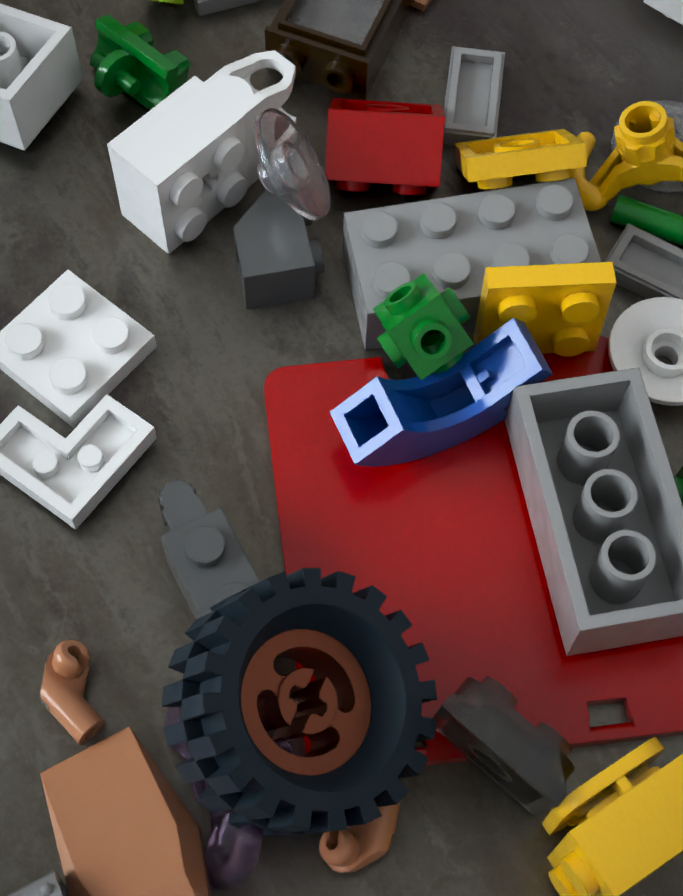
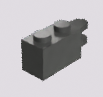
M176 478L172 482L169 480L167 485L163 484V489L159 490L160 497H158L161 511H163L164 526L167 527V533L161 535L167 563L195 619L211 613L210 607L260 582L222 508L208 513L199 494H196V489L192 488L191 482L186 483L185 479L178 481Z

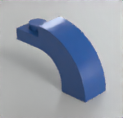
M512 318L464 353L461 359L447 371L438 374L431 373L423 380H420L419 377L404 380H388L377 376L331 410L330 414L355 465L378 467L401 464L428 457L459 445L506 419L515 386L541 383L551 376L553 372L525 323Z

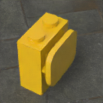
M653 737L586 781L553 807L541 823L549 836L559 832L568 825L570 827L576 826L566 834L547 857L553 866V869L548 873L549 878L560 896H621L683 852V754L662 768L658 766L649 768L665 750L659 740Z

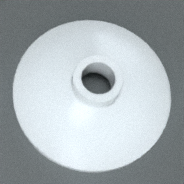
M655 297L631 305L618 317L609 336L608 354L613 370L618 371L639 367L649 400L653 403L668 406L683 405L682 299ZM656 357H667L672 361L673 365L665 364Z

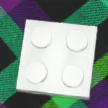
M67 270L0 331V370L74 428L106 394H109L156 349L157 345L155 335L70 270Z

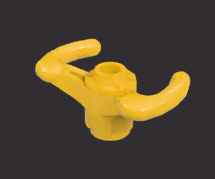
M641 101L630 105L622 112L619 118V125L615 126L614 130L617 146L590 182L586 179V167L570 169V178H575L585 211H598L604 208L608 201L614 198L621 189L638 184L653 185L661 181L683 182V142L676 138L673 118L667 116L665 109L660 104L652 101ZM581 132L577 138L586 144V158L588 161L596 140L592 133Z

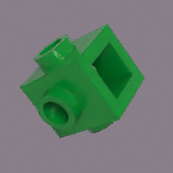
M424 273L413 281L397 287L382 303L373 308L386 332L377 337V340L398 369L409 363L420 380H423L431 373L438 374L447 371L461 359L463 351L474 344L461 326L471 317L450 287L439 293Z

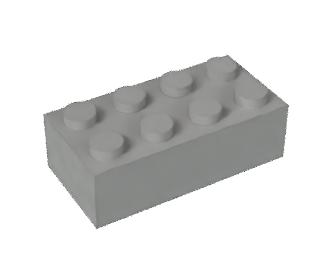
M575 178L344 213L342 253L365 351L383 348L377 337L386 332L373 308L382 303L397 287L413 281L423 273L439 293L448 287L453 290L471 319L461 325L467 334H471L475 331L486 267L601 262Z
M640 368L515 386L507 411L505 425L566 656L683 636V505Z

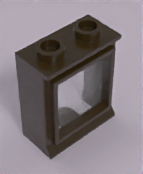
M284 0L270 27L266 26L265 49L266 51H277L294 64L296 69L295 77L328 87L337 93H346L366 100L412 8V0Z

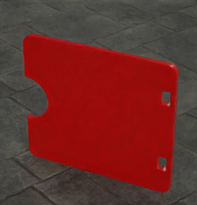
M600 336L595 351L583 352L576 356L565 357L556 353L542 354L553 372L551 376L542 382L614 371L608 354L609 339ZM381 357L285 366L275 369L268 375L264 383V397L286 576L302 568H321V578L337 571L356 576L352 593L373 585L387 596L379 609L384 616L402 610L412 623V626L403 632L401 636L407 647L423 642L430 661L415 665L420 682L435 680L437 700L422 703L421 716L437 719L434 739L422 741L425 747L414 748L428 757L425 766L644 740L653 737L683 735V636L566 656L505 420L459 445L428 457L389 466H359L354 464L330 411L378 376L390 380L385 372ZM295 661L296 670L306 668ZM313 674L309 682L316 680ZM623 702L626 719L629 722L590 727L588 706ZM304 736L305 754L311 749V741L308 736Z

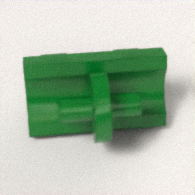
M108 14L96 19L95 29L98 32V42L90 58V66L97 70L94 77V85L104 96L111 98L125 91L147 109L151 110L187 82L190 67L189 59L177 50L161 54L153 48L154 40L150 30L139 22L135 21L123 26Z

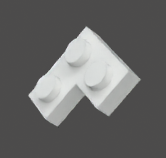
M106 394L67 438H64L18 405L0 424V475L76 530L157 439L155 427Z

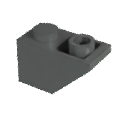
M292 169L280 171L233 228L236 263L246 309L315 298V274L324 273L320 241L318 238L308 239L306 226L312 225L309 196L307 191L297 192Z

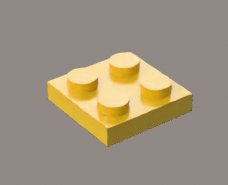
M565 129L454 143L457 168L468 182L477 181L479 189L508 187L513 184L512 177L535 174L536 181L540 182L564 180L571 177L570 169L587 167L585 142Z
M613 262L486 267L474 331V344L477 345L506 322L515 318L525 323L542 354L556 353L560 356L569 357L583 352L595 351L617 283Z

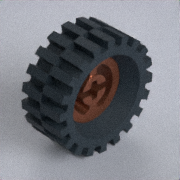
M302 568L287 576L285 572H282L210 607L212 612L196 619L184 633L193 642L175 649L168 666L170 669L183 673V679L164 686L162 707H179L180 722L163 728L167 747L180 743H185L190 758L175 766L184 783L205 780L209 785L197 800L211 813L233 809L228 824L243 831L263 829V836L284 837L348 830L347 826L367 824L382 816L378 807L397 805L409 792L399 778L420 775L428 760L427 756L416 751L414 747L416 742L434 739L437 719L421 716L422 703L437 700L435 680L419 681L415 665L430 661L423 642L407 647L401 636L403 632L412 626V623L402 610L384 616L379 609L387 596L373 585L352 593L356 576L341 571L321 578V568ZM276 657H284L294 660L306 668L279 675L275 671L273 664ZM313 674L316 680L309 682ZM276 729L275 734L271 739L267 734V731ZM308 736L311 741V749L304 756H297L283 750L274 741L283 742Z

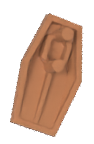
M130 726L40 773L69 896H211L201 829Z

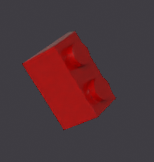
M333 98L328 109L324 180H336L337 189L357 192L369 191L370 183L393 184V192L404 195H425L427 186L439 187L445 114L442 105Z

